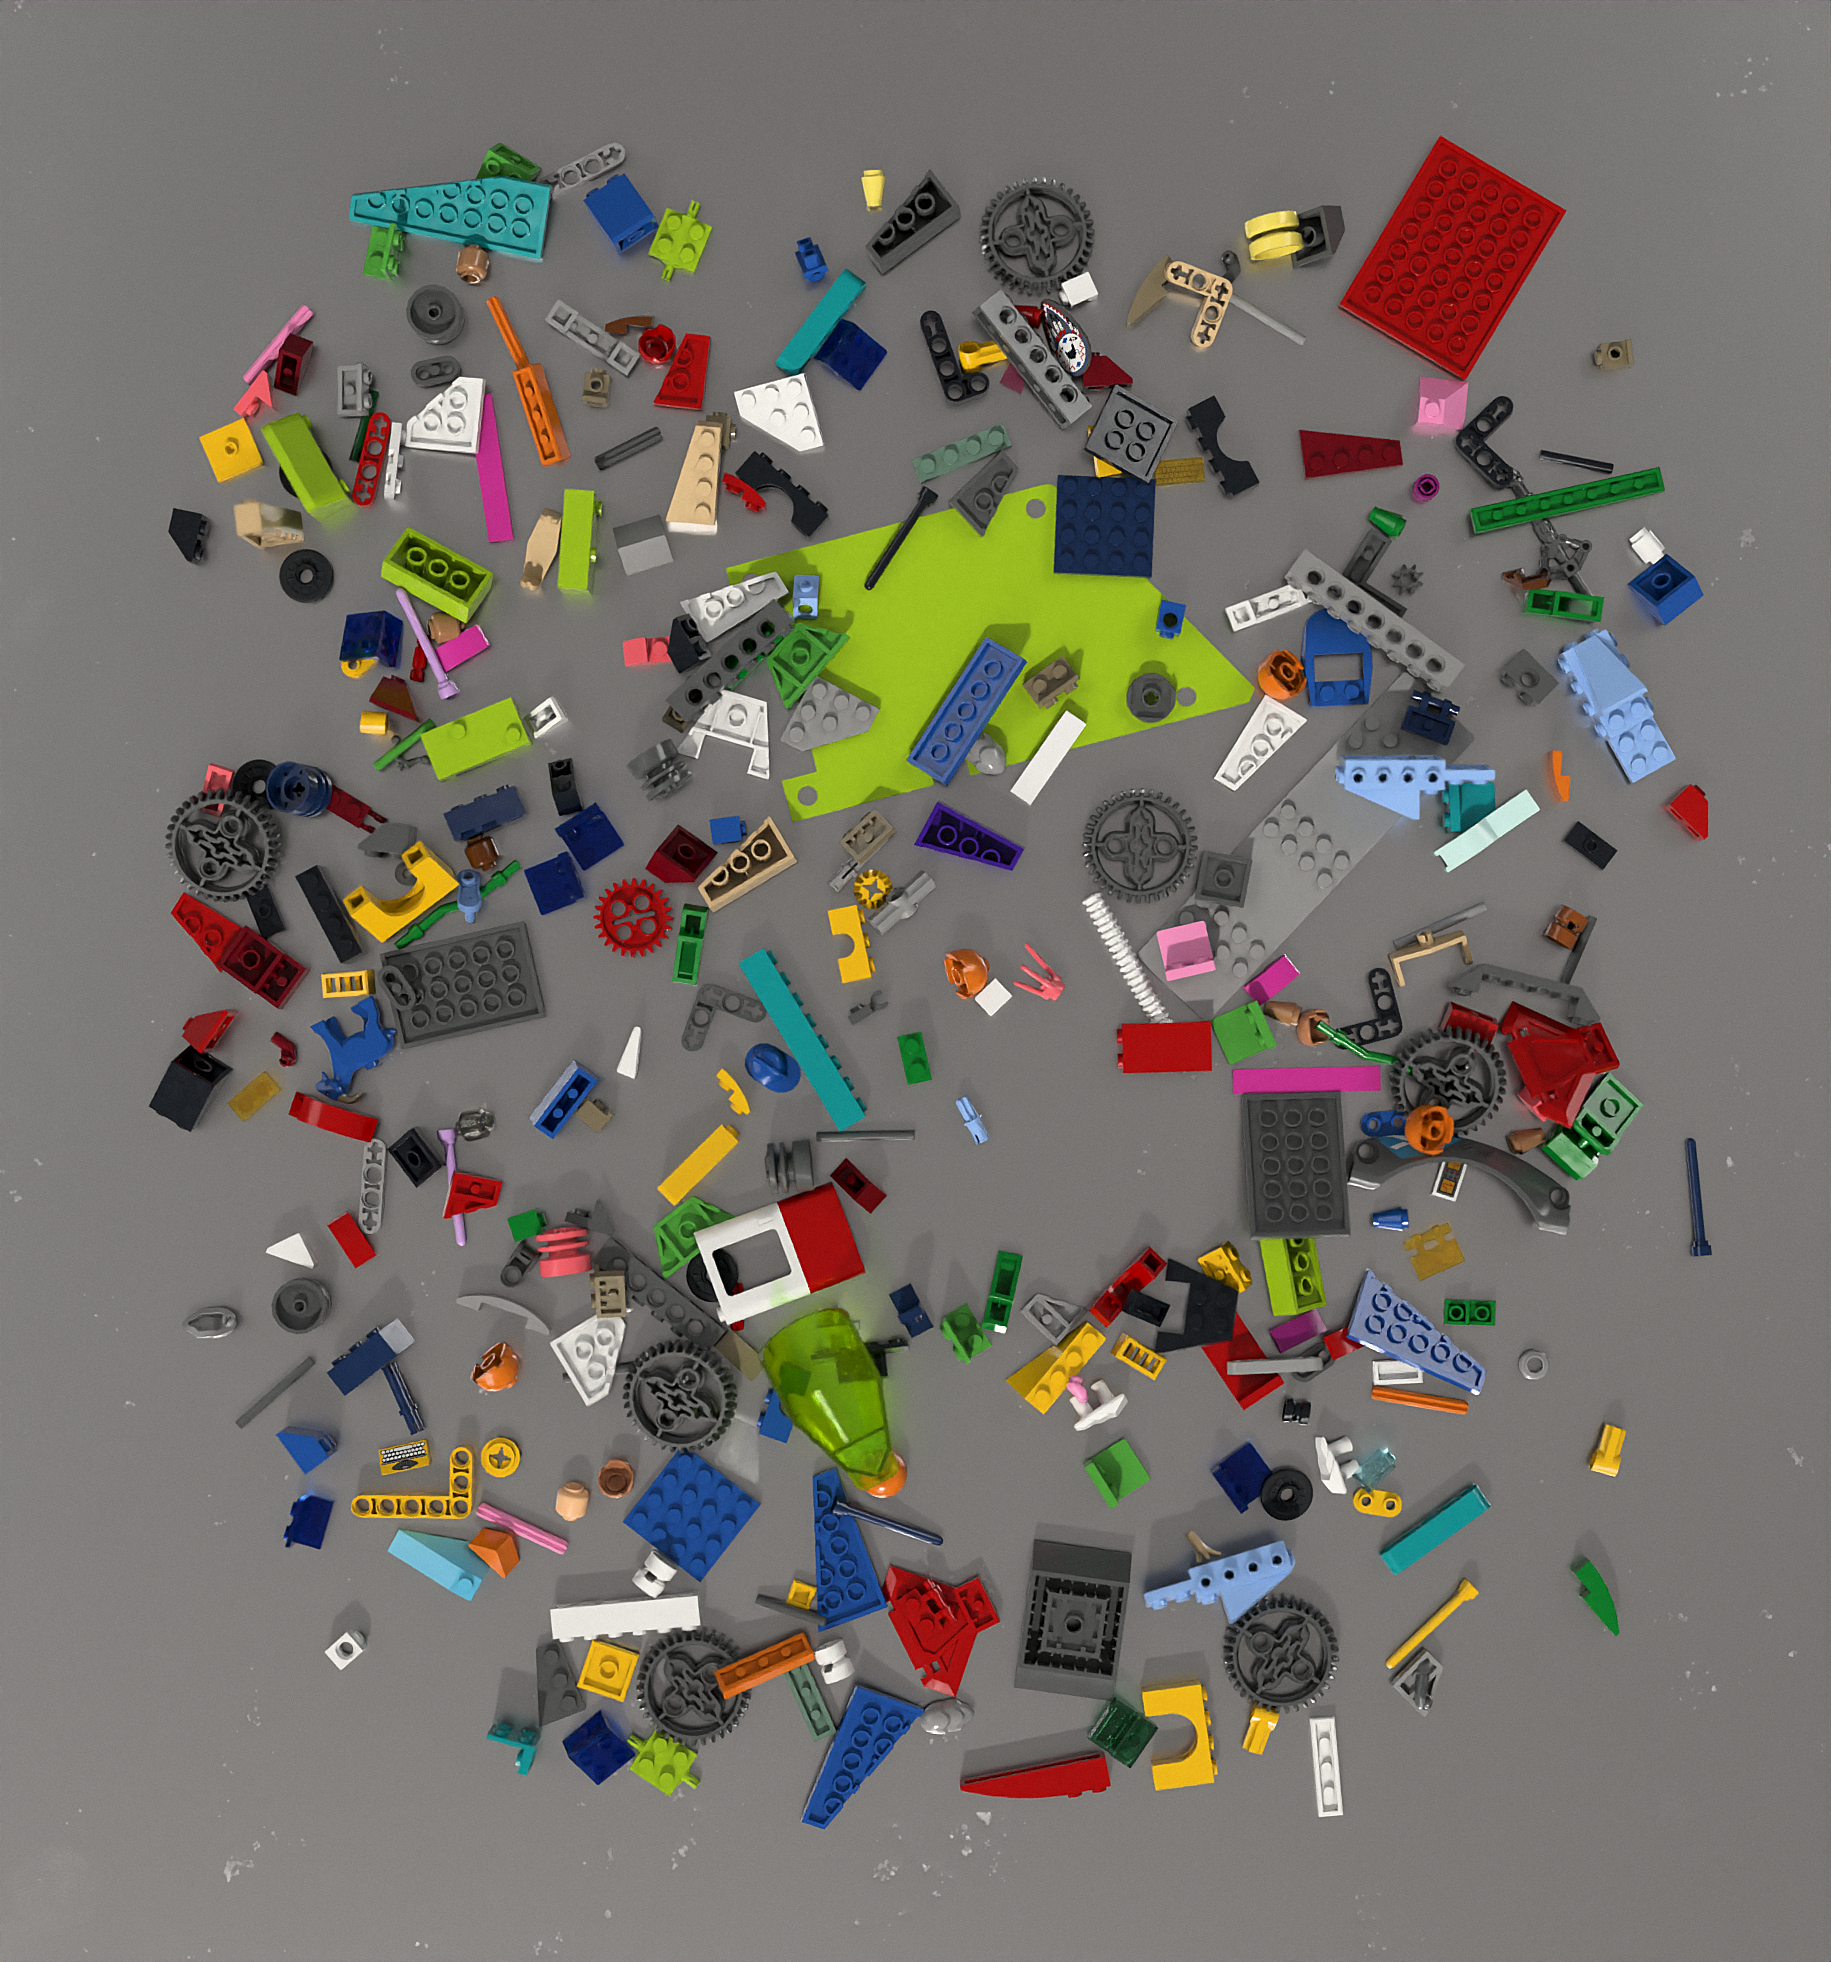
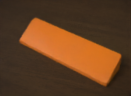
M541 363L512 371L542 466L570 458L571 454Z
M802 1632L714 1671V1675L724 1699H728L815 1660V1656L805 1633Z

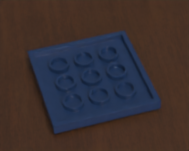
M1058 475L1053 574L1151 578L1156 479H1151L1149 484L1144 485L1134 478Z

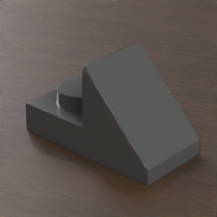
M600 1199L596 1202L592 1217L588 1216V1211L575 1208L574 1212H567L566 1222L606 1235H614L615 1229Z

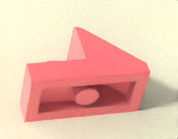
M262 370L234 407V410L245 419L248 415L252 416L257 411L260 400L276 411L272 379L264 370Z
M670 636L657 638L641 637L623 641L625 666L672 662L667 653Z
M214 763L209 764L202 791L206 794L207 790L213 789L216 794V790L222 788L225 795L227 789H232L231 784L235 770ZM211 804L202 807L198 811L220 818L227 804Z

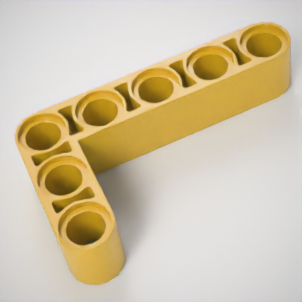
M463 1444L456 1447L451 1453L450 1493L363 1492L353 1499L351 1510L358 1517L465 1518L472 1512L475 1505V1451L471 1446ZM465 1451L469 1456L468 1462H460L457 1459V1452ZM457 1476H465L468 1479V1486L460 1487L456 1481ZM366 1499L369 1502V1510L360 1509L358 1500ZM384 1499H390L394 1503L392 1511L384 1509L382 1504ZM413 1499L417 1501L419 1505L417 1511H411L407 1507L408 1500ZM433 1500H440L442 1502V1511L438 1512L432 1508ZM458 1500H464L468 1504L466 1512H461L457 1509L456 1502Z

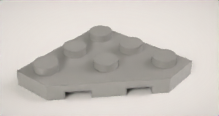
M817 676L803 695L780 741L804 752L869 731L880 709Z

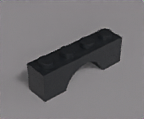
M1215 395L1188 408V416L1185 417L1186 422L1191 430H1196L1199 436L1196 440L1202 452L1207 451L1210 457L1208 464L1212 472L1219 474L1222 480L1219 482V485L1224 495L1229 494L1230 498L1233 499L1257 487L1260 482L1249 461L1233 460L1227 457L1219 448L1217 431L1226 416Z
M754 451L735 472L736 476L756 492L765 488H776L786 493L793 503L791 524L807 539L811 540L829 520V515L826 513L828 509L818 500L814 503L809 499L810 493L800 484L797 487L789 481L791 476L782 468L777 471L771 465L773 461L765 453L762 452L759 455Z
M315 865L296 875L295 878L340 963L346 964L367 953L357 932L344 915L322 866Z

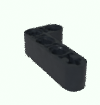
M932 310L923 313L920 319V329L946 402L952 406H959L984 397L988 393L990 384L987 375L975 372L962 377L940 314ZM928 319H931L932 322H936V334L933 336L931 327L927 325ZM940 341L946 345V349L942 352H936L933 350L932 345ZM948 364L953 367L954 372L946 376L941 373L940 368ZM982 380L985 383L984 389L980 391L973 389L971 386L973 381ZM959 388L962 395L957 399L951 398L948 394L950 389Z

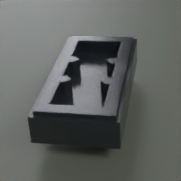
M1579 821L1576 822L1563 839L1564 843L1601 871L1604 870L1618 851Z
M269 884L264 885V888L261 890L256 889L257 893L253 896L248 893V898L246 899L260 934L263 937L268 938L287 930Z
M1131 1288L1121 1311L1161 1327L1170 1305Z

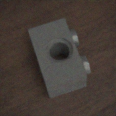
M1525 649L1521 650L1500 671L1503 675L1502 680L1510 688L1515 687L1521 693L1519 695L1520 698L1528 705H1538L1559 684ZM1524 673L1532 675L1533 684L1531 686L1523 683L1522 676Z

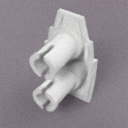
M1100 1380L1091 1386L1101 1404L1095 1410L1091 1408L1088 1401L1080 1403L1073 1396L1070 1402L1080 1416L1079 1422L1074 1424L1077 1431L1084 1430L1094 1424L1103 1423L1110 1418L1117 1417L1128 1402L1125 1395L1120 1394L1114 1397L1105 1381Z
M1316 1437L1321 1481L1332 1493H1347L1344 1480L1359 1475L1361 1469L1356 1460H1351L1339 1466L1335 1457L1352 1451L1351 1441L1348 1437H1342V1439L1328 1444L1324 1437Z

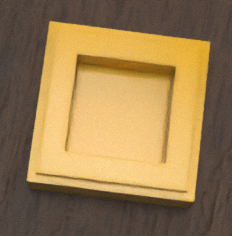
M794 1579L786 1603L809 1611L817 1587Z

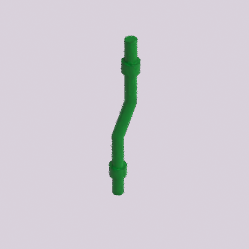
M516 859L502 871H496L491 876L492 879L480 888L479 891L482 899L497 886L501 887L508 881L507 878L521 867ZM457 900L440 905L418 924L414 923L408 928V932L398 939L394 945L398 949H403L414 939L418 940L424 935V931L444 914L459 910Z
M1319 1020L1315 1026L1316 1029L1329 1036L1330 1041L1338 1046L1343 1045L1364 1060L1393 1065V1062L1396 1060L1401 1061L1398 1056L1368 1051L1348 1038L1345 1032L1339 1028L1334 1029L1322 1020ZM1409 1066L1407 1073L1414 1077L1412 1074V1067Z

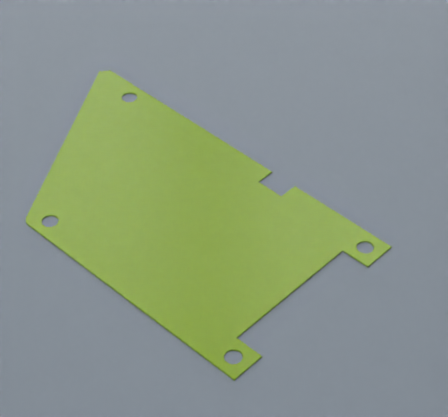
M1043 484L1005 494L983 537L977 534L955 508L919 517L872 590H866L864 584L905 521L726 568L730 586L742 583L743 578L748 574L762 576L776 571L789 591V594L778 601L792 617L795 575L819 576L818 618H794L796 622L793 626L801 623L814 628L819 627L831 632L847 634L850 637L848 642L818 677L880 709L868 732L812 748L817 772L782 781L792 822L934 785L933 778L906 760L986 637L1027 661L982 733H987L1003 748L1006 756V766L1033 759L1066 710L1086 724L1070 747V749L1248 703L1255 687L1185 617L1183 618L1180 635L1174 636V639L1160 637V633L1155 632L1160 603L1162 600H1168L1147 578L1053 574L1057 488L1051 484ZM1033 499L1041 500L1045 505L1044 515L1040 518L1030 517L1026 512V505L1029 501ZM803 604L798 609L802 612H810L812 607ZM1168 614L1163 617V622L1166 626L1173 627L1176 625V618ZM1063 656L1075 674L1080 677V680L1076 682L1078 687L1069 694L1063 692L1058 695L1057 699L1059 701L1050 708L1046 709L1043 706L1039 709L1023 687V684ZM1148 673L1159 674L1166 678L1173 686L1176 694L1173 710L1166 718L1156 723H1145L1138 720L1131 714L1126 703V694L1130 685L1135 679ZM1183 687H1190L1196 693V700L1190 706H1183L1177 700V693ZM805 690L804 693L798 698L799 703H800V701H801L803 695L805 694L806 690ZM1149 691V694L1144 696V700L1148 701V705H1153L1154 701H1158V697L1154 696L1152 691ZM966 759L970 776L982 773ZM806 786L814 788L817 792V800L810 806L801 804L798 799L799 791Z

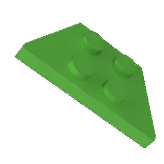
M797 623L794 626L795 629L766 659L767 665L773 675L783 704L788 710L848 642L850 637L847 634H840L828 631L827 629L814 628L806 624Z
M692 1196L654 1225L663 1277L667 1279L700 1253L693 1234L694 1232L732 1219L735 1216Z

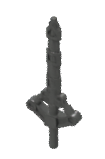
M1511 467L1513 478L1508 487L1513 488L1518 498L1534 495L1523 484L1524 478L1520 472ZM1549 518L1532 521L1535 526L1534 529L1544 542V545L1541 547L1543 554L1536 574L1549 571L1551 579L1570 578L1579 594L1591 595L1578 572L1581 570L1588 553L1592 549V543L1588 540L1570 539L1565 534L1558 536ZM1569 546L1577 549L1571 559L1568 558L1566 553ZM1556 557L1561 565L1549 567L1548 558Z

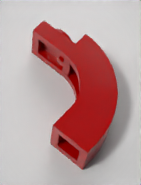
M297 1091L288 1114L312 1126L371 1143L378 1119L364 1113L338 1107Z
M1151 1247L1147 1248L1102 1292L1089 1311L1105 1327H1108L1120 1314L1131 1288L1140 1292L1159 1275L1167 1263Z

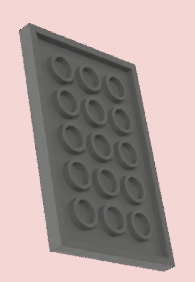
M524 921L379 954L382 968L388 965L398 967L417 995L415 1006L407 1011L398 1010L391 1003L401 1050L546 1017ZM393 973L388 974L387 980L390 983L394 982L395 975ZM402 994L401 1001L407 1003L409 996Z
M1341 1092L1242 1095L1250 1240L1350 1237Z

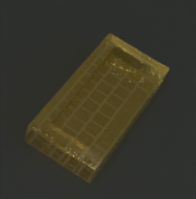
M1203 457L1160 460L1154 472L1155 486L1205 482Z

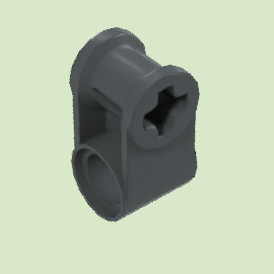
M522 1240L500 1274L502 1284L508 1288L519 1286L535 1267L542 1253H536L527 1247ZM508 1270H515L518 1273L519 1278L516 1283H509L506 1280Z

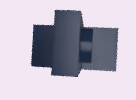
M911 1283L889 1294L898 1311V1318L901 1324L907 1328L911 1338L934 1327Z

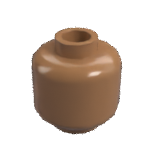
M471 244L468 247L459 250L457 257V274L467 283L480 282V280L487 276L489 255L479 245Z
M444 611L433 613L431 619L427 620L430 639H434L439 644L453 640L462 631H465L464 622Z

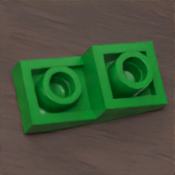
M1445 1299L1444 1324L1495 1326V1300Z

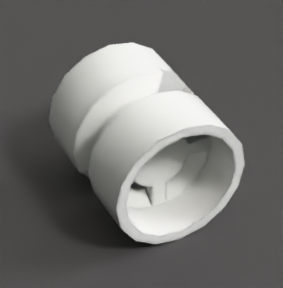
M652 1551L644 1562L646 1567L640 1568L632 1578V1581L644 1592L657 1598L665 1588L664 1582L670 1581L678 1569L667 1558L656 1551ZM654 1574L657 1578L655 1579L650 1575Z
M842 1639L830 1641L813 1650L817 1663L823 1665L821 1673L826 1684L842 1680L855 1672L851 1659L845 1657L847 1649Z

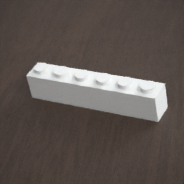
M699 1592L660 1595L657 1598L649 1596L553 1605L550 1609L553 1639L559 1638L560 1642L573 1641L574 1637L584 1636V1640L599 1638L601 1634H608L610 1638L621 1637L623 1632H633V1635H644L648 1633L647 1630L657 1629L658 1633L671 1632L672 1628L682 1627L683 1631L697 1629L696 1626L701 1625L702 1622Z

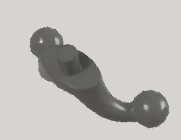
M394 735L391 738V741L393 744L397 745L401 741V738L397 735ZM402 752L395 758L399 763L397 766L399 770L403 766L409 769L419 762L425 765L430 763V758L427 755L405 760L404 752Z

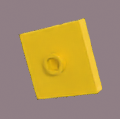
M245 418L199 437L219 483L265 464Z
M593 1639L577 1687L624 1702L640 1654Z

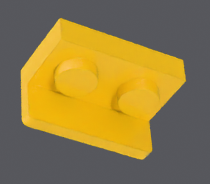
M1229 1241L1197 1259L1206 1276L1238 1290L1239 1293L1245 1291L1253 1283L1249 1270L1243 1266L1237 1249Z

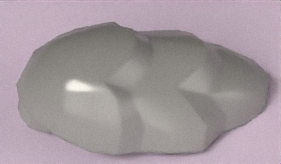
M981 733L965 758L980 772L986 774L1003 773L1006 769V756L1003 748L987 733Z
M223 1307L201 1308L195 1314L187 1317L183 1321L182 1326L186 1332L198 1339H218L230 1334L235 1329L237 1317L233 1312Z
M956 1698L934 1702L928 1706L920 1716L919 1723L927 1732L943 1735L962 1730L974 1717L975 1711L971 1705L960 1702Z

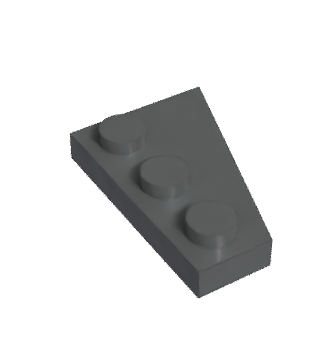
M1003 450L993 457L948 501L980 537L984 536L986 528L994 517L1003 496L1006 494L1019 469Z
M556 1640L536 1649L539 1727L584 1711L586 1707L561 1642Z

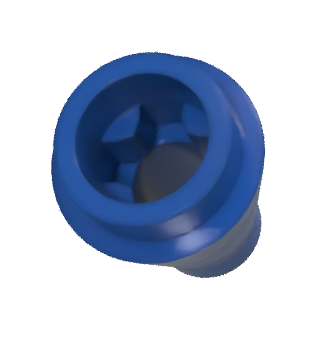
M1398 1207L1373 1213L1374 1228L1398 1231L1409 1229L1408 1209Z

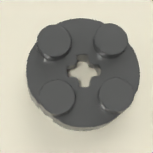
M1154 673L1144 674L1135 679L1126 694V703L1131 714L1145 723H1156L1166 718L1173 710L1176 701L1175 690L1170 682L1163 676ZM1149 691H1152L1154 696L1158 697V701H1154L1153 705H1148V701L1144 700V696H1147Z

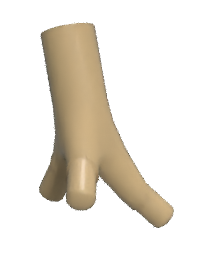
M1193 1530L1185 1536L1196 1550L1197 1562H1202V1555L1207 1560L1211 1558L1210 1555L1221 1556V1552L1214 1551L1206 1546Z

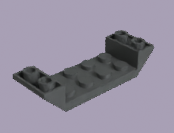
M1489 964L1474 966L1449 981L1447 986L1454 988L1453 993L1471 996V993L1479 992L1481 980L1492 983H1500V980L1506 981L1505 986L1524 989V986L1530 987L1529 992L1540 995H1548V992L1554 993L1553 998L1570 1001L1566 1017L1573 1018L1572 1023L1591 1026V1023H1599L1600 1021L1598 1013L1583 988Z

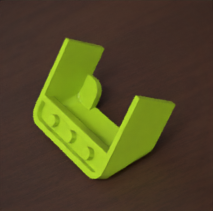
M300 412L261 426L260 429L303 506L311 516L321 522L353 504L352 499L346 494L350 491L343 478L337 479L315 442L310 430L314 426L307 414L302 415Z

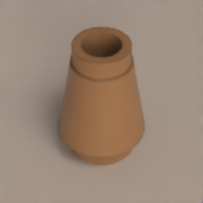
M1268 1000L1264 1015H1268L1288 1026H1291V1024L1297 1026L1302 1007L1297 1006V1003L1272 1002Z
M1541 1127L1515 1131L1507 1137L1508 1146L1514 1155L1518 1153L1522 1155L1546 1141V1135Z

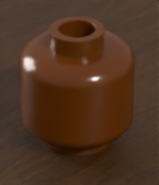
M483 833L467 841V846L464 848L472 868H482L484 872L497 866L495 861L499 859L500 852L492 837H485Z

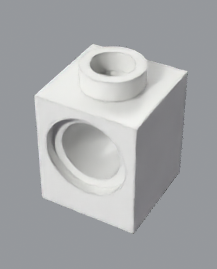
M1089 272L1061 283V291L1058 292L1063 305H1068L1070 311L1096 300L1098 297V292Z
M350 1628L325 1653L342 1670L367 1646L364 1644V1637L358 1631L354 1632ZM343 1642H349L352 1644V1653H346L343 1651Z

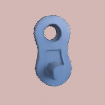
M467 869L459 872L456 877L459 882L457 886L459 891L457 905L462 912H465L466 922L473 923L475 921V912L482 905V896L479 891L481 877L477 871Z

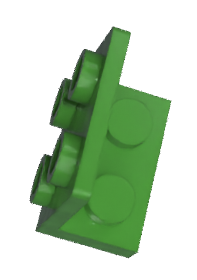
M499 142L488 150L476 179L509 176L531 181L538 176L541 167Z
M391 222L390 229L373 225L363 268L364 275L393 281L394 275H398L400 261L397 259L399 251L404 249L405 237L396 223Z
M1257 1000L1211 1020V1025L1229 1064H1234L1265 1049L1277 1046Z
M967 1303L941 1318L942 1325H940V1330L947 1341L952 1339L954 1342L953 1351L960 1362L965 1360L966 1364H969L972 1357L992 1346Z
M1124 1438L1083 1464L1110 1509L1119 1504L1118 1500L1150 1480L1149 1475Z

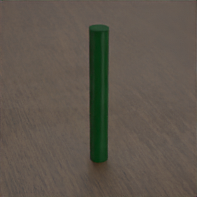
M369 389L372 397V407L369 408V416H361L349 457L350 461L357 463L359 462L368 423L379 394L378 391Z

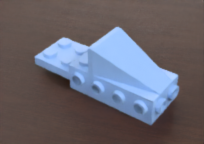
M1595 629L1584 635L1586 640L1582 643L1577 644L1575 640L1564 646L1563 650L1565 652L1558 655L1560 659L1558 662L1563 672L1569 675L1574 692L1580 695L1583 700L1585 712L1589 717L1592 716L1598 735L1604 738L1605 741H1608L1630 782L1634 783L1676 758L1652 717L1654 715L1652 712L1654 709L1653 704L1647 696L1645 698L1643 696V693L1648 690L1628 669L1630 664L1624 654L1620 655L1618 652L1616 638L1611 632L1608 633L1606 629L1601 632Z
M1340 755V766L1335 767V780L1338 781L1344 790L1353 792L1411 819L1419 820L1420 791H1423V794H1438V790H1445V781H1448V784H1463V780L1473 781V784H1488V780H1495V770L1487 764L1445 765V759L1439 755Z
M1279 1541L1188 1569L1189 1580L1145 1593L1144 1601L1147 1608L1152 1607L1153 1610H1158L1166 1607L1168 1601L1176 1600V1603L1191 1599V1594H1194L1197 1603L1202 1602L1203 1605L1217 1602L1220 1596L1228 1622L1233 1624L1291 1574L1295 1560L1292 1551L1286 1550L1284 1541Z

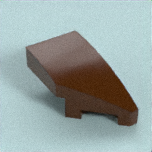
M638 315L621 318L606 324L605 332L627 334L629 325L652 327L654 326V316Z
M1523 568L1502 573L1506 582L1522 590L1546 588L1552 581L1549 571L1526 577Z

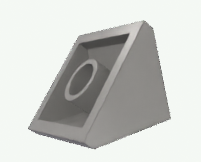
M660 514L613 528L617 548L627 576L674 562Z

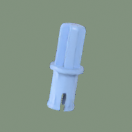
M964 1096L958 1099L956 1104L965 1120L963 1124L970 1130L976 1145L988 1140L990 1136L982 1124V1117L977 1114L969 1097Z

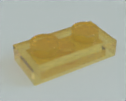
M264 1071L227 1104L242 1122H245L282 1089Z

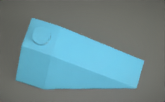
M399 1529L388 1549V1552L470 1602L490 1568L481 1557L468 1547L471 1541H462L450 1537H440Z

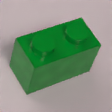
M917 1032L897 1037L908 1085L932 1080L922 1033Z

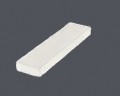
M1066 710L1010 792L1031 805L1086 724Z
M1334 1715L1309 1717L1318 1817L1343 1815Z

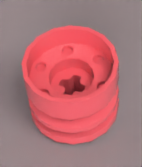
M561 1227L549 1229L542 1234L535 1235L536 1242H548V1245L537 1247L539 1252H549V1257L539 1261L541 1277L562 1276L592 1270L590 1254L579 1253L578 1248L589 1244L588 1240L577 1241V1237L587 1235V1228Z

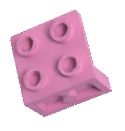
M1204 921L1157 931L1167 981L1216 970Z

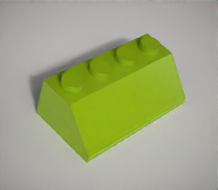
M1315 1238L1260 1240L1274 1316L1299 1314L1327 1305Z

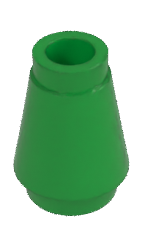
M1376 506L1368 518L1387 535L1397 538L1407 523V520L1402 518L1403 515Z

